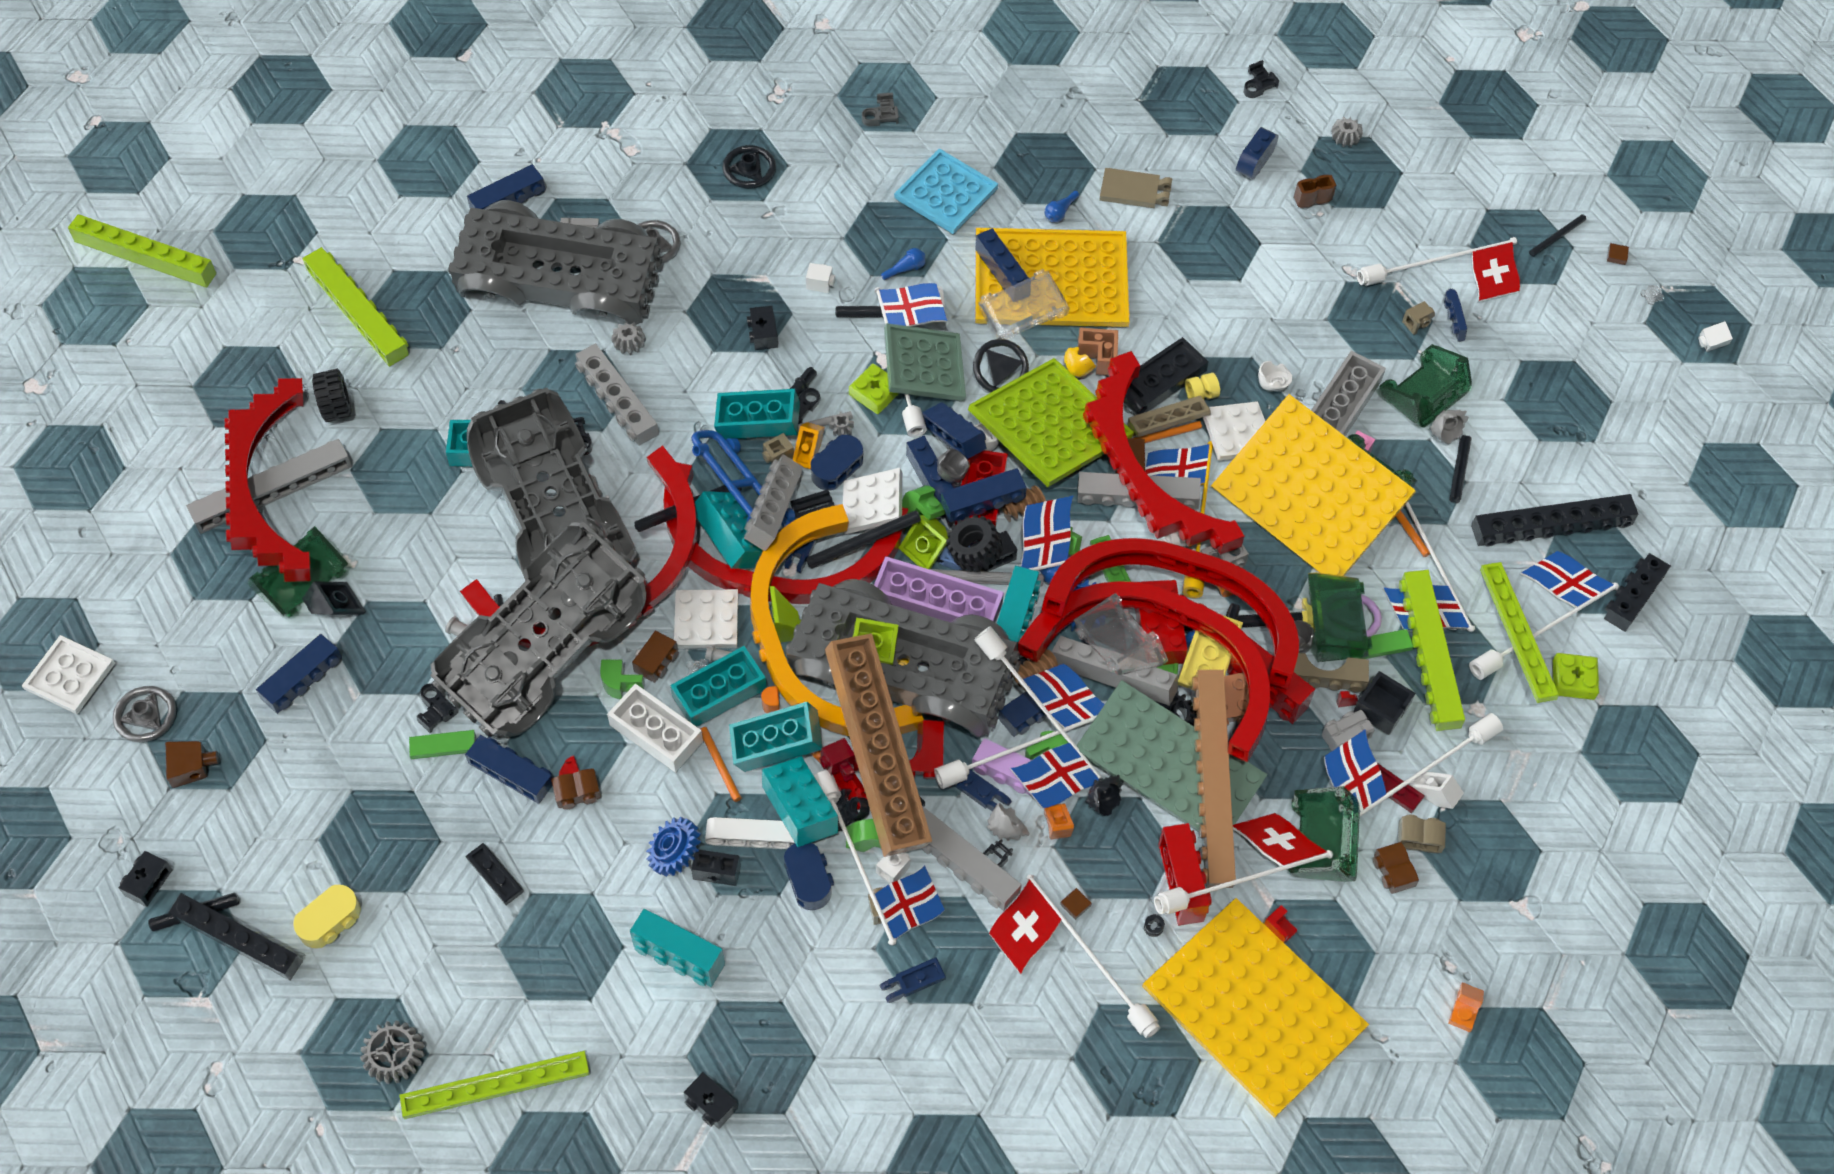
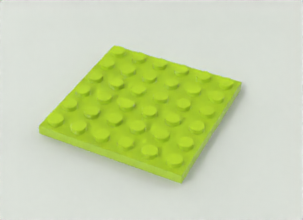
M1055 358L969 404L968 411L1047 487L1104 454L1100 441L1094 437L1090 424H1087L1083 417L1086 403L1097 400V397L1076 377L1070 374ZM1124 423L1127 438H1132L1134 432Z

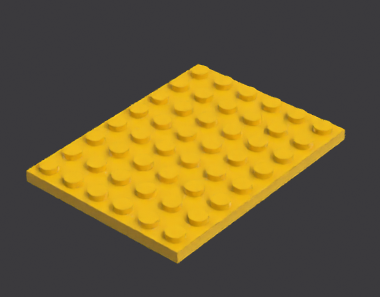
M976 228V235L991 228ZM993 228L1032 281L1030 296L1013 303L976 251L975 323L1129 327L1126 231Z
M1288 394L1211 485L1214 490L1335 586L1416 493L1415 489L1290 394Z
M1237 898L1227 905L1142 984V987L1274 1118L1369 1026L1368 1022Z

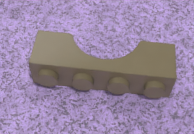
M1298 653L1294 672L1314 688L1323 687L1331 690L1343 689L1361 692L1366 690L1369 683V660L1347 658L1344 665L1338 669L1322 670L1315 667L1308 660L1306 653Z

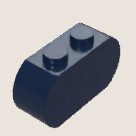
M1260 127L1241 153L1236 166V172L1255 179L1274 152L1279 135Z
M840 435L834 441L831 440L824 450L813 456L811 460V478L818 488L822 490L828 489L829 491L835 490L863 465V445L860 440L851 435Z
M795 843L792 844L784 854V866L797 904L805 910L821 909L829 902L832 895L831 886L834 885L831 873H827L825 866H827L824 853L820 854L818 847L813 843L797 847Z

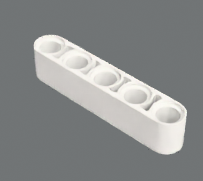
M717 817L707 820L705 842L710 845L788 849L795 843L782 821Z

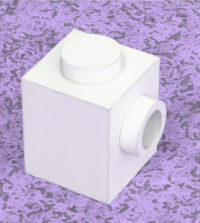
M810 263L806 275V289L829 293L830 286H834L835 283L832 266Z
M1726 322L1703 329L1699 336L1700 345L1705 347L1706 352L1728 345L1733 339Z
M904 852L883 857L876 865V874L889 884L899 880L910 868L909 855Z

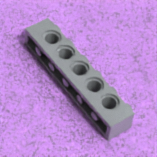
M595 343L576 353V368L580 373L585 374L589 386H594L598 398L606 402L608 411L616 415V420L620 427H625L631 441L634 440L640 446L658 436L659 431L656 421Z
M782 455L779 460L775 459L769 468L771 471L767 474L764 480L765 484L759 492L761 494L755 502L756 506L750 514L751 518L744 528L747 530L744 539L766 551L776 538L803 466L785 455Z

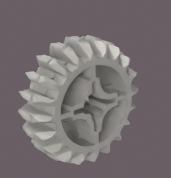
M396 1020L393 1026H391L390 1022L386 1021L384 1028L377 1025L378 1031L376 1033L369 1031L371 1039L364 1038L363 1042L367 1046L361 1047V1052L364 1054L360 1056L361 1061L364 1062L363 1068L365 1071H369L370 1077L376 1076L378 1082L384 1079L386 1084H390L392 1078H394V1081L399 1083L401 1076L408 1080L407 1073L410 1071L415 1074L414 1065L421 1066L422 1064L418 1059L424 1057V1052L421 1051L424 1048V1043L420 1042L422 1039L421 1035L416 1034L414 1027L409 1028L406 1022L400 1026V1022ZM394 1037L405 1038L410 1043H398L395 1041ZM383 1041H385L384 1045L382 1047H379V1045ZM392 1045H393L394 1049L396 1050V1051H394L395 1053L392 1054V1055H393V1059H392V1057L389 1055V1053H391L390 1051L393 1050V1049H392ZM407 1056V1058L400 1064L401 1059ZM375 1061L389 1062L391 1068L381 1067Z

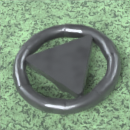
M649 220L637 224L643 229L647 228L646 232L650 237L657 238L658 246L661 248L660 253L667 252L661 256L663 259L662 263L669 261L676 255L681 241L679 233L673 226L659 220ZM652 227L667 230L672 235L673 246L659 234L658 230Z
M142 686L134 688L117 702L113 711L114 727L123 738L132 742L155 740L172 726L176 717L175 701L166 690L160 687ZM150 694L144 700L134 702L132 709L121 717L126 704L136 696ZM156 695L160 696L168 706V713L162 725L160 724ZM122 723L155 731L141 735L133 734Z

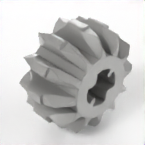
M1342 117L1341 120L1337 119L1331 129L1332 140L1336 141V145L1342 144L1343 147L1348 145L1351 148L1353 144L1357 145L1363 135L1362 124H1358V119L1352 120L1351 117L1349 119Z
M626 321L625 325L618 324V328L613 329L611 339L616 350H620L622 354L627 351L631 355L632 351L638 353L639 348H643L645 335L641 326H636L635 322L629 325Z

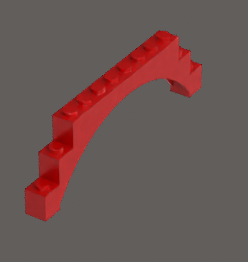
M1132 351L1111 358L1108 367L1110 377L1098 381L1097 390L1095 391L1097 400L1086 403L1083 417L1085 422L1090 424L1094 437L1100 441L1103 453L1107 454L1110 458L1112 468L1117 470L1122 485L1127 487L1130 499L1137 504L1139 514L1147 521L1149 531L1154 533L1157 539L1179 532L1181 540L1185 541L1188 547L1210 539L1212 547L1217 549L1220 555L1242 547L1245 535L1235 520L1226 521L1214 518L1182 504L1161 489L1138 463L1126 436L1123 421V403L1133 379L1139 376L1141 365Z
M279 378L278 387H274V394H253V402H249L250 409L228 410L229 418H225V430H229V433H225V446L229 445V449H225V461H229V465H225L226 477H229V481H225L226 493H230V497H226V509H230V513H226V526H230V530H226V541L231 542V550H253V558H257L258 566L279 565L280 574H284V582L310 581L309 552H303L289 544L266 523L258 512L248 488L250 463L261 439L285 414L298 406H303L302 378Z

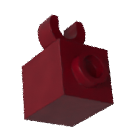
M842 738L823 747L821 757L819 758L823 769H827L830 775L840 771L845 782L854 779L852 774L855 772L852 765H854L855 754L847 740Z

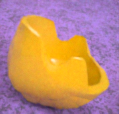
M1079 347L1068 348L1064 355V363L1070 374L1078 378L1084 377L1096 368V365L1088 355L1078 354Z

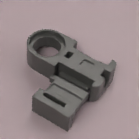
M893 93L877 94V104H880V106L866 108L862 112V123L866 126H880V123L883 122L899 123L898 108L894 106ZM867 115H873L875 118L867 119L865 117Z

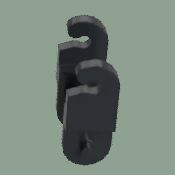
M1003 840L996 841L995 845L991 844L983 852L985 856L995 853L1001 858V861L997 864L1001 868L1008 862V856L1013 855V848L1008 849L1002 844ZM998 848L1005 852L1003 856L996 851Z

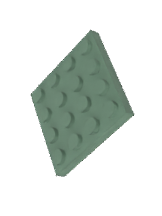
M886 323L884 335L889 392L957 401L965 400L966 390L960 333Z

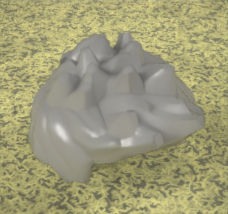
M1460 409L1443 410L1440 415L1436 416L1430 426L1432 435H1435L1446 444H1451L1452 441L1460 438L1463 434L1462 429L1469 419L1468 416H1465L1467 411H1461Z
M1001 803L996 805L990 814V818L987 820V828L993 831V835H997L999 840L1006 838L1007 841L1009 839L1018 841L1021 836H1029L1030 834L1027 827L1015 815V810L1012 807L1006 809Z

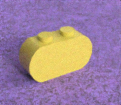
M339 884L332 885L295 915L293 922L294 930L304 945L310 948H323L326 944L334 942L338 934L343 930L349 929L354 925L360 916V903L349 887Z

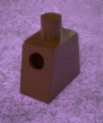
M165 742L166 777L172 788L205 779L208 776L207 765L219 764L218 752H206L202 742Z

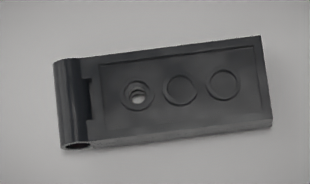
M1181 337L1140 366L1139 376L1133 379L1128 388L1124 404L1136 415L1148 412L1183 388L1186 379L1198 377L1206 372L1209 361L1187 340Z

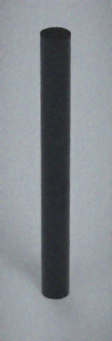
M1581 214L1531 249L1529 254L1532 257L1536 256L1586 221V216Z

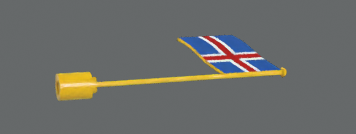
M1209 441L1207 445L1192 448L1163 449L1148 453L1145 472L1150 476L1201 478V485H1204L1201 513L1205 514L1213 444ZM1198 543L1196 546V551L1200 552L1201 543ZM1184 575L1183 594L1189 598L1201 597L1205 581Z

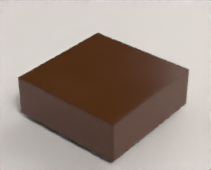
M1610 243L1607 262L1626 265L1629 247Z
M1075 888L1060 902V905L1076 920L1091 907L1092 903Z

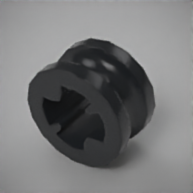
M1156 914L1148 916L1144 923L1145 933L1150 937L1160 936L1165 926L1163 918ZM1157 922L1158 925L1155 930H1152L1150 928L1151 925H1148Z

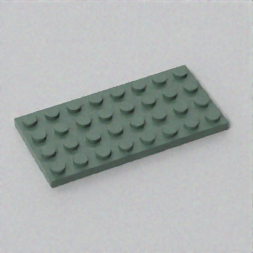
M1121 680L1077 744L1079 751L1089 761L1113 776L1120 775L1119 779L1123 780L1124 784L1185 824L1189 823L1191 828L1200 833V825H1203V816H1199L1198 806L1199 803H1202L1201 795H1198L1197 784L1201 782L1200 774L1196 772L1199 752L1195 751V740L1198 739V731L1194 730V726ZM1229 754L1232 822L1234 825L1268 774L1251 763Z

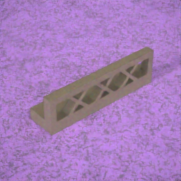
M1200 395L1129 417L1128 427L1134 432L1133 436L1137 435V437L1211 415V410Z

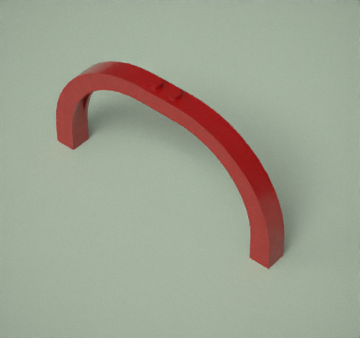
M663 445L646 458L648 465L666 486L674 501L677 511V534L672 552L666 564L645 587V604L636 619L651 613L654 609L653 607L663 600L677 585L689 565L696 542L697 517L689 483L679 465ZM478 579L460 590L464 599L478 616L491 617L500 608ZM635 620V621L630 625V627H632L637 621ZM536 626L533 628L534 633L538 635L543 634L546 628ZM521 639L518 645L530 648L531 642L528 639ZM593 641L589 646L598 644L600 642Z
M676 462L683 471L689 486H691L694 477L692 465ZM666 486L663 499L664 509L675 505ZM902 507L903 516L908 513V508ZM677 517L666 521L668 534L673 546L677 534ZM906 528L876 540L872 548L859 561L836 574L806 580L774 576L770 586H774L791 604H809L810 595L813 590H816L819 583L831 587L848 579L863 580L871 583L877 578L885 556L894 559L903 540ZM695 542L688 567L715 586L725 590L738 589L739 594L750 597L754 572L731 568L729 565L712 557ZM770 587L768 591L769 602H771Z
M1123 538L1108 540L1088 546L1069 557L1055 572L1046 591L1042 611L1062 617L1072 592L1084 579L1098 571L1115 566L1147 565L1159 567L1214 584L1245 601L1266 624L1274 647V658L1269 674V683L1288 689L1299 653V638L1294 619L1280 597L1262 580L1245 569L1220 558L1172 543L1152 539Z
M1116 581L1086 586L1072 592L1062 617L1042 611L1018 642L1020 655L1037 663L1055 636L1071 622L1084 615L1118 607L1139 608L1156 612L1214 639L1235 658L1241 667L1248 686L1249 704L1241 723L1229 741L1228 753L1248 762L1263 736L1269 712L1270 683L1265 663L1251 639L1232 621L1207 608L1202 603L1189 600L1184 595H1178L1158 586L1138 582Z

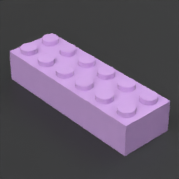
M886 556L874 583V586L888 596L892 605L947 622H951L963 615L973 614L983 616L996 623L1003 605L1004 592Z

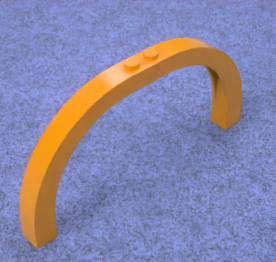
M843 504L808 513L791 522L777 533L776 538L766 551L762 552L757 562L751 585L750 613L754 628L752 632L755 644L759 643L761 649L759 650L760 659L766 663L772 681L778 687V691L791 706L809 702L818 710L820 727L849 736L842 708L823 700L811 692L800 682L790 668L778 638L768 603V591L771 581L779 566L791 553L815 539L847 531L849 520ZM902 705L894 708L901 734L916 731L918 723L924 720L921 713L914 716L910 706Z

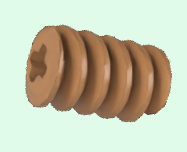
M1034 485L1031 489L1027 488L1026 498L1017 503L1012 502L1004 505L1002 511L1007 521L1011 522V516L1017 520L1018 513L1024 517L1027 505L1045 502L1046 498L1042 491Z
M1047 649L1037 663L1032 660H1026L1023 662V665L1020 664L1018 674L1024 679L1056 667L1058 662L1054 654ZM1013 675V678L1016 681V683L1020 687H1022L1023 690H1025V688L1020 683H1018L1017 678Z

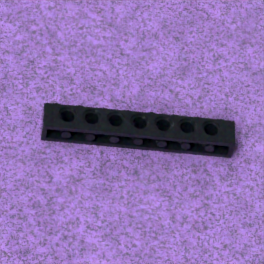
M1626 494L1476 515L1471 527L1478 546H1493L1498 543L1510 544L1520 540L1531 541L1541 537L1567 536L1577 532L1588 533L1598 529L1609 530L1613 527H1629L1633 525L1639 514L1632 495Z

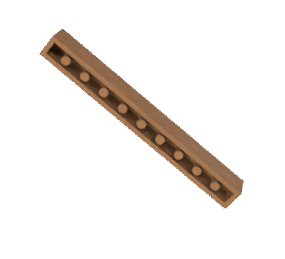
M1197 670L1195 677H1192V689L1196 690V697L1193 698V710H1197V718L1194 719V730L1198 731V739L1195 740V751L1199 752L1196 772L1200 774L1201 782L1197 784V792L1202 798V803H1199L1198 812L1199 816H1203V825H1200V838H1204V846H1201V859L1205 860V868H1202V871L1206 875V888L1236 880L1224 670Z

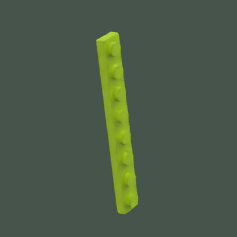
M1502 563L1481 565L1480 571L1536 702L1542 703L1557 700L1559 697L1558 691Z
M585 1050L399 1094L402 1117L405 1120L589 1076Z

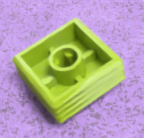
M874 363L849 386V395L876 414H879L899 394L889 392L888 373Z
M1556 653L1553 659V682L1559 696L1595 700L1599 694L1598 658Z

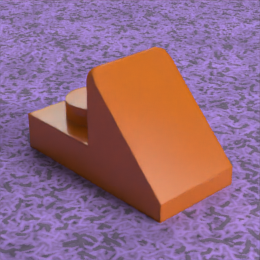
M1065 803L1044 808L1050 840L1070 837L1074 824Z
M1462 982L1448 1024L1471 1032L1478 1009L1483 1003L1484 991Z

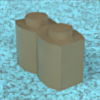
M1411 814L1402 816L1398 826V842H1402L1405 849L1421 850L1428 853H1442L1445 848V822L1437 818L1423 820Z

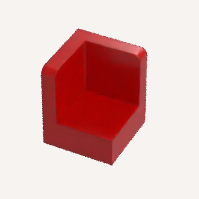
M1281 905L1265 920L1264 925L1285 944L1296 934L1297 929L1285 918L1288 911Z

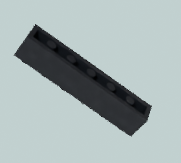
M180 893L168 912L175 920L291 981L303 962L292 951L183 893Z

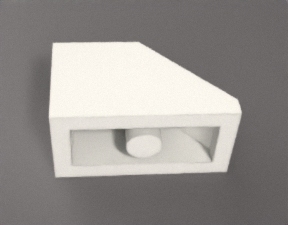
M1425 772L1409 784L1425 795L1424 798L1437 807L1453 809L1464 794L1453 775Z

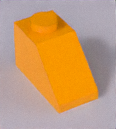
M809 422L800 425L793 461L805 468L811 469V460L821 447L825 427Z

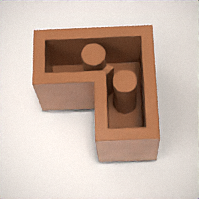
M1079 329L1078 354H1086L1089 358H1096V374L1109 375L1110 359L1118 356L1119 330Z

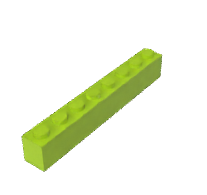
M77 214L68 226V230L76 243L205 288L209 286L217 274L210 259Z
M320 247L302 258L309 274L389 367L409 356L407 350L409 345L405 338L397 335L396 328L392 324L389 325L387 323L385 315L377 311L372 300L368 301L366 299V294L362 288L356 287V283L351 276L347 277L342 265L335 263V258L330 252L327 253Z
M1429 569L1404 572L1402 579L1399 580V589L1401 593L1403 592L1405 598L1403 599V606L1409 615L1408 627L1413 631L1412 644L1414 648H1417L1416 661L1418 667L1422 669L1421 682L1423 686H1426L1427 690L1425 699L1427 705L1431 707V723L1435 724L1436 731L1461 729L1465 722V716Z

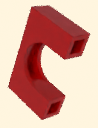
M922 720L918 723L917 750L914 757L909 760L914 777L915 775H923L924 779H936L934 769L943 766L944 721ZM855 758L853 770L859 771L857 761Z

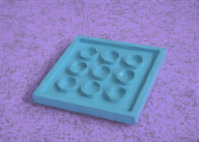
M939 148L894 193V198L954 234L998 189V183Z

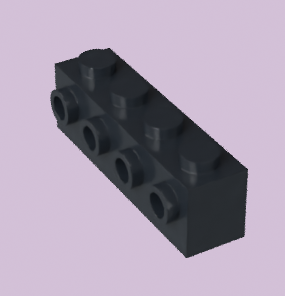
M1651 553L1645 559L1640 558L1634 567L1637 571L1635 573L1630 572L1624 581L1627 585L1625 587L1621 585L1615 594L1617 599L1615 601L1611 599L1606 606L1607 614L1604 620L1626 632L1663 580L1671 565Z

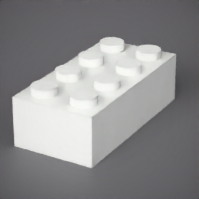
M634 684L607 714L611 727L675 773L703 742L702 731L637 684Z

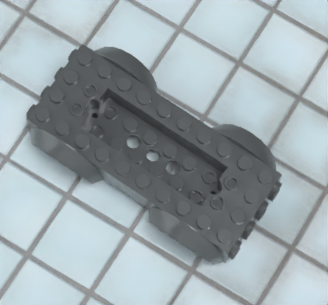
M501 200L494 202L485 209L470 207L469 213L465 215L464 229L459 233V244L454 249V259L449 264L448 272L451 274L452 283L455 285L456 291L464 298V292L467 290L487 291V296L490 298L491 296L495 298V295L498 294L510 299L516 305H520L526 300L570 307L572 314L575 315L576 311L580 309L600 310L599 315L602 317L603 315L607 317V313H611L624 319L629 325L633 322L637 325L643 323L644 316H648V302L653 298V284L657 283V270L661 268L663 259L660 256L661 248L658 246L657 238L650 237L643 228L631 221L610 219L593 228L539 219L531 209L523 204ZM536 261H541L544 263V266L540 269H535L533 264ZM557 266L562 267V270L559 272L552 271ZM575 267L580 268L581 272L578 275H572L570 270Z
M548 388L537 389L527 396L516 397L512 402L496 405L489 411H481L475 414L474 417H471V422L467 428V446L470 460L476 476L483 487L487 490L502 492L519 528L515 545L523 576L524 569L572 522L581 523L584 521L587 525L591 523L597 528L598 534L602 539L606 537L614 545L615 551L618 554L620 552L625 554L630 560L629 563H632L637 555L633 541L611 500L598 496L581 461L582 456L587 451L586 445L571 414L557 392L548 390ZM540 472H546L549 475V479L546 482L537 480V475ZM549 489L557 492L554 497H547L545 495ZM556 507H563L565 514L561 517L555 516L553 510Z
M584 521L581 523H570L524 569L523 573L526 581L491 617L479 615L431 664L432 674L430 676L434 679L432 684L442 694L447 692L449 694L447 698L458 709L463 707L465 709L463 713L474 724L478 721L481 724L479 728L488 737L494 736L498 739L501 735L517 736L532 727L552 704L556 694L555 680L593 641L607 643L620 636L636 620L644 607L646 600V578L644 577V572L637 566L633 568L629 563V558L622 552L618 554L613 548V543L606 537L602 539L598 534L597 528L591 523L588 525ZM558 608L561 611L560 618L557 620L550 619L548 615L550 609ZM538 623H542L546 627L545 632L540 635L533 631L534 626ZM521 639H528L531 642V647L528 650L522 651L519 649L518 643Z
M848 579L833 587L819 583L816 590L812 591L808 607L804 608L800 624L796 625L794 637L791 642H788L785 649L788 664L798 679L799 676H809L823 680V683L829 686L834 684L825 649L831 641L853 636L856 617L897 624L899 626L893 665L881 663L891 701L910 706L914 716H917L918 713H925L942 717V720L944 722L947 721V723L955 722L968 729L976 737L985 734L989 735L991 728L996 727L998 711L1003 709L1006 701L1005 694L1007 691L1010 692L1013 685V674L1001 659L997 661L995 658L990 660L974 639L991 626L1007 645L1005 649L1007 653L1004 657L1017 673L1021 664L1018 661L1020 652L1017 651V643L1011 641L1008 634L997 623L983 616L973 614L963 615L951 622H947L894 606L882 590L863 580ZM906 658L909 660V663L907 665H899L898 661ZM920 662L929 664V668L922 672L917 669V665Z

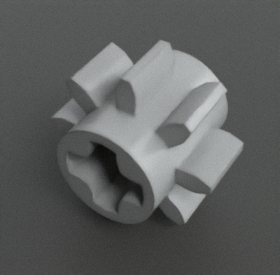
M840 412L837 416L832 415V422L829 423V428L834 429V436L836 434L840 436L852 433L850 427H854V421H849L850 414L845 415Z

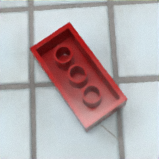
M983 450L969 458L970 467L962 479L961 486L1006 472L1008 454ZM999 509L987 510L978 515V517L984 516L986 519H990L996 527Z
M1176 580L1138 582L1158 586L1178 594ZM1135 608L1136 621L1140 629V648L1143 663L1147 665L1184 664L1188 651L1184 625L1156 612Z
M1251 639L1265 663L1269 676L1274 656ZM1232 656L1227 673L1229 675L1243 673L1241 667ZM1294 672L1288 689L1270 684L1269 708L1274 709L1283 720L1294 724L1309 708L1315 688Z
M1189 823L1163 827L1158 843L1169 890L1181 887L1188 894L1205 889V884L1207 883L1205 872L1201 871L1199 865L1201 864L1200 852L1196 851L1194 845L1196 844V835L1194 830L1191 831ZM1210 892L1189 898L1190 901L1187 909L1175 912L1178 926L1204 922L1206 914L1209 913V906L1212 905Z

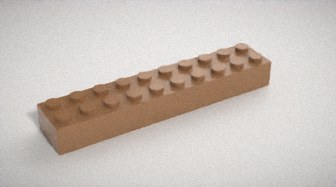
M872 633L831 641L826 647L825 652L883 856L887 857L925 848L932 842V838Z

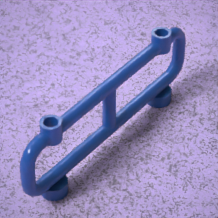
M713 430L694 432L691 437L694 445L692 448L693 454L695 456H703L749 516L747 518L748 522L753 508L737 488L752 486L756 493L760 495L761 493L759 492L762 486L737 455L740 451L739 440L737 438L725 440L721 434ZM712 438L716 440L746 479L731 481L710 454L708 444L702 443L700 439ZM787 508L781 522L783 528L795 521V513L791 508Z

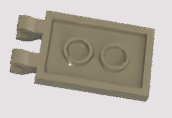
M1105 168L1099 201L1155 208V204L1168 206L1172 178L1165 177L1160 179V175Z

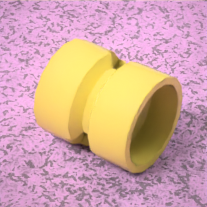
M1214 373L1204 374L1201 378L1193 377L1185 380V390L1188 399L1201 395L1203 400L1204 398L1209 400L1220 396L1219 382Z

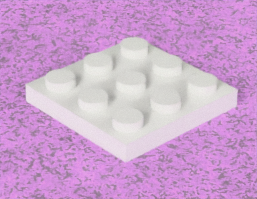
M1258 401L1209 407L1211 415L1203 417L1218 461L1234 459L1265 423Z
M900 468L844 481L843 506L849 520L848 529L844 532L845 534L875 528L902 516L903 472Z
M738 589L676 590L674 640L677 641L678 649L712 648V646H715V648H737Z
M60 635L23 683L22 687L30 693L78 714L114 666L115 662L109 657Z

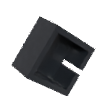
M1378 671L1357 701L1354 713L1362 710L1372 725L1390 735L1400 718L1403 717L1411 705L1416 693L1381 671Z

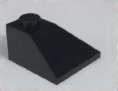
M314 581L302 598L311 614L364 615L366 612L347 582Z

